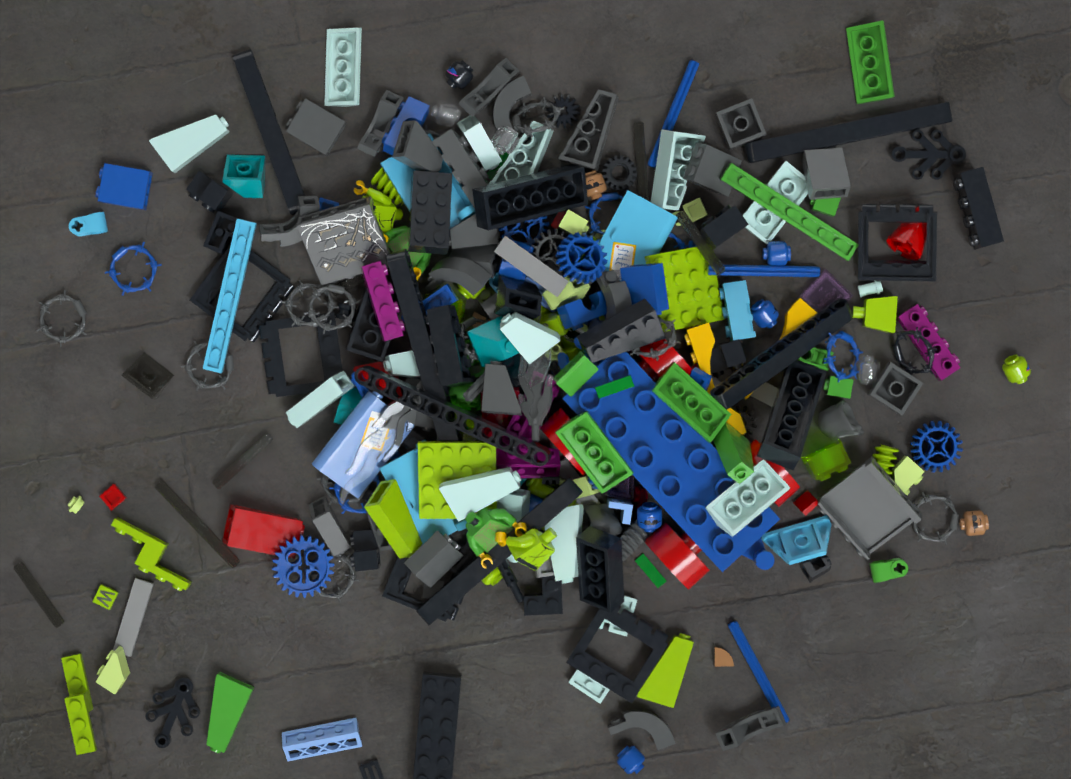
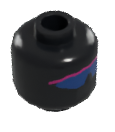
M463 60L461 62L455 61L445 72V76L448 78L446 83L454 90L456 87L464 89L473 79L472 72L474 70Z

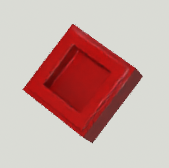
M566 212L557 213L551 228L558 229Z
M116 484L110 486L99 496L111 511L127 499Z
M807 490L793 503L806 516L818 505V500Z

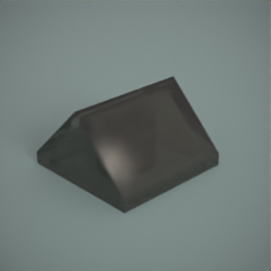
M145 352L122 374L126 380L151 399H157L174 377L171 372Z

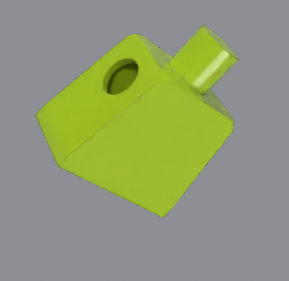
M898 296L865 299L863 307L853 306V318H862V327L895 333Z

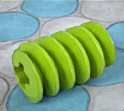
M381 168L373 177L371 184L375 185L378 183V190L384 188L383 194L387 195L390 193L389 198L391 200L396 198L394 204L402 203V206L404 204L403 200L383 168Z
M880 444L881 446L874 447L879 453L872 454V457L876 459L877 463L888 475L893 474L888 468L895 467L891 460L897 459L893 452H899V449Z

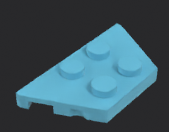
M826 515L767 532L761 539L787 564L792 565L827 554L832 523L829 516Z

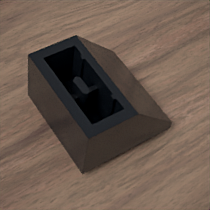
M499 276L495 313L502 315L510 313L512 315L514 312H517L531 320L537 318L541 314L542 295L537 285Z

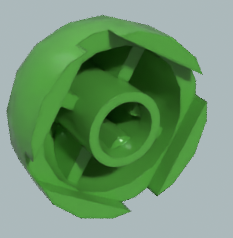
M473 383L448 387L452 404L471 411V407H476V411L481 410V395L479 394L472 402H467L463 394Z

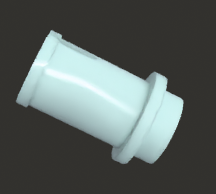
M874 280L872 283L858 285L860 297L883 292L881 281Z

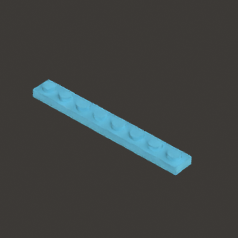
M239 218L236 220L203 364V369L223 373L257 225L255 222Z

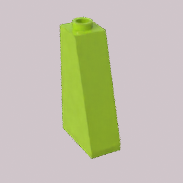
M396 479L381 481L364 508L400 559L410 558L420 548L422 541Z
M680 633L678 636L674 634L638 692V698L674 708L694 643L690 639V635Z

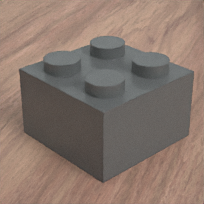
M752 98L715 114L728 150L766 135Z
M888 362L867 395L896 414L903 416L923 383L892 362Z

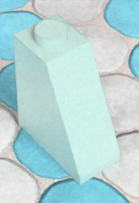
M469 115L459 121L457 125L485 171L498 167L502 160L475 115L473 117Z
M514 312L512 315L509 313L501 319L500 330L529 364L560 342L558 332L517 312Z

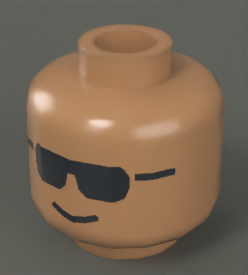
M597 171L586 173L587 196L591 197V200L603 197L602 193L607 190L603 175L597 173Z
M981 510L966 511L963 514V518L959 519L960 529L964 530L967 536L983 535L989 529L988 516Z

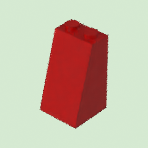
M230 504L222 542L229 547L276 555L275 551H282L279 545L287 546L285 540L292 543L293 536L297 541L299 540L300 535L304 533L305 525H303L302 520ZM291 553L288 558L295 559L297 553Z

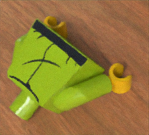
M356 181V184L361 186L362 189L354 188L355 194L362 195L365 193L366 196H362V199L372 197L374 202L373 210L383 234L391 230L394 220L402 219V210L397 209L391 202V199L382 192L371 187L369 189L365 188L363 181Z
M551 527L544 533L534 528L520 537H507L505 532H496L495 541L500 546L507 544L516 561L536 571L555 552L551 541L557 537V534Z

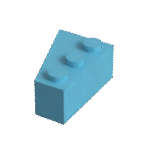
M746 280L721 284L722 288H719L720 299H724L725 307H722L723 319L727 318L728 326H725L726 338L730 337V341L756 337V332L753 331V316L750 311Z

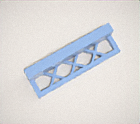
M607 497L608 507L621 509L620 520L622 524L630 525L633 508L631 501Z
M357 718L282 732V747L287 761L362 747ZM356 738V741L353 742L346 741L347 739ZM332 742L337 743L336 745H333V746L327 745L328 743H332ZM311 746H316V747H318L317 749H313V750H312V749H309V747H311ZM298 750L299 752L290 754L289 751Z

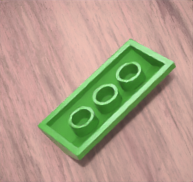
M884 21L846 28L857 104L882 101L895 97Z
M675 362L658 379L652 389V392L708 443L712 442L732 415Z
M587 411L573 417L555 432L602 494L634 473Z

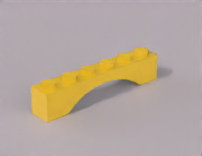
M801 298L797 299L785 313L784 327L780 339L817 314ZM753 392L747 395L745 399H747Z
M707 322L687 329V334L684 337L687 346L691 345L693 352L690 355L693 363H697L700 370L711 375L710 359L715 339L710 324ZM712 378L707 389L709 394L715 387ZM731 408L727 409L732 415L726 422L739 433H747L741 415Z

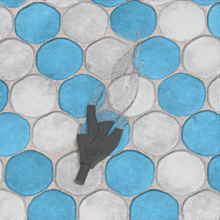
M541 314L533 321L540 323ZM551 349L531 364H528L527 372V361L523 356L520 358L518 378L527 400L522 394L518 395L521 410L528 419L529 426H532L533 442L539 441V426H542L553 398V375L549 374L546 378L551 363ZM544 381H545L544 392H543V394H542L543 384H544Z
M419 381L416 387L423 390V384ZM414 395V401L418 404L419 395ZM395 400L383 409L371 427L376 429L387 418L390 417V419L383 427L370 434L360 444L351 467L345 471V474L350 475L354 473L365 455H367V459L362 469L344 485L340 496L341 504H344L346 496L352 488L371 476L376 462L389 446L391 447L384 454L383 462H387L398 450L403 439L405 423L407 432H410L414 426L416 410Z

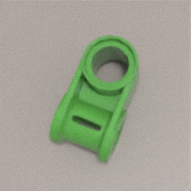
M814 347L809 351L807 359H802L801 357L797 359L825 371L829 370L828 363L824 364L826 362L824 358H827V350Z
M901 558L869 563L874 583L903 577L908 572V565ZM897 563L903 566L899 572L894 569L897 567Z

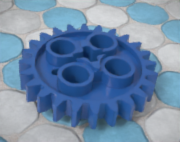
M300 535L297 541L293 536L292 543L285 540L287 546L279 545L282 551H275L278 559H272L276 566H272L271 569L277 571L273 574V577L279 578L276 581L277 585L283 583L282 591L288 588V595H291L294 591L295 597L298 598L299 594L302 593V596L306 598L309 592L313 597L314 590L321 593L319 587H327L324 583L325 580L331 581L328 574H334V572L329 567H333L335 564L329 562V560L333 559V556L327 555L330 551L329 548L323 550L325 543L322 542L318 545V538H315L312 542L310 535H308L306 540H304L303 535ZM302 549L304 550V563L308 565L304 567L305 583H302V570L298 567L302 565ZM310 552L317 553V557L313 561H309L307 558ZM291 553H297L298 555L295 562L288 561V556ZM311 571H317L318 573L317 578L314 580L308 578V574ZM292 572L299 574L296 581L289 580V575Z

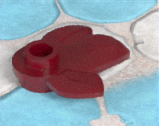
M642 485L633 486L631 489L630 497L633 502V520L637 519V509L648 500V493Z

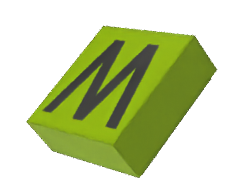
M101 584L92 602L111 610L119 592Z

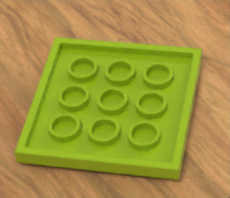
M708 245L645 256L646 264L663 263L669 309L662 311V315H657L658 318L666 321H673L675 319L676 321L673 322L675 330L707 322L725 320L723 319L717 275H708V265L715 264L713 253ZM660 323L663 332H665L664 330L667 329L666 325L664 323Z
M418 441L419 519H457L439 490L440 484L445 481L497 470L496 447L484 441ZM497 501L486 507L497 509Z

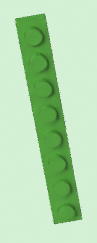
M730 163L720 178L724 183L846 261L850 260L857 249V243L734 164Z

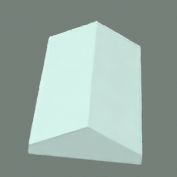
M362 28L327 29L324 106L350 107L359 105Z
M784 161L766 184L798 206L808 194L805 176L787 161ZM754 201L742 215L749 224L745 228L766 245L769 241H772L786 223Z
M763 459L754 467V473L741 484L735 482L706 506V510L717 526L733 537L786 493L790 486Z

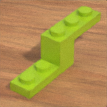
M119 517L114 519L111 526L115 527L116 532L122 535L129 534L132 536L131 539L139 544L145 543L134 563L138 565L139 570L155 574V578L162 582L169 581L172 583V587L179 591L189 589L192 583L190 580L159 565L169 545L168 543Z
M82 654L65 656L61 658L69 696L65 698V704L76 754L94 752L97 750L89 715V712L93 710V704Z

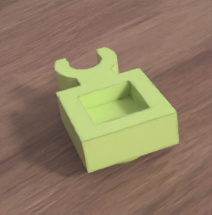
M701 198L683 205V212L676 211L672 213L675 216H681V221L677 222L676 226L683 225L687 219L690 223H693L708 216Z

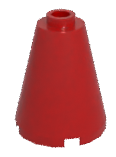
M901 223L888 237L887 245L894 252L896 250L902 252V257L918 261L922 257L927 241V223Z

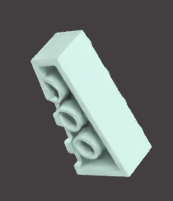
M533 121L530 125L532 129L544 126L543 124ZM546 129L542 132L532 133L533 138H531V135L527 137L524 133L517 146L511 151L507 160L499 168L489 184L537 173L554 130Z
M661 130L651 203L662 209L679 210L687 189V181L683 179L685 168L690 161L691 153L696 143L704 142L706 136Z

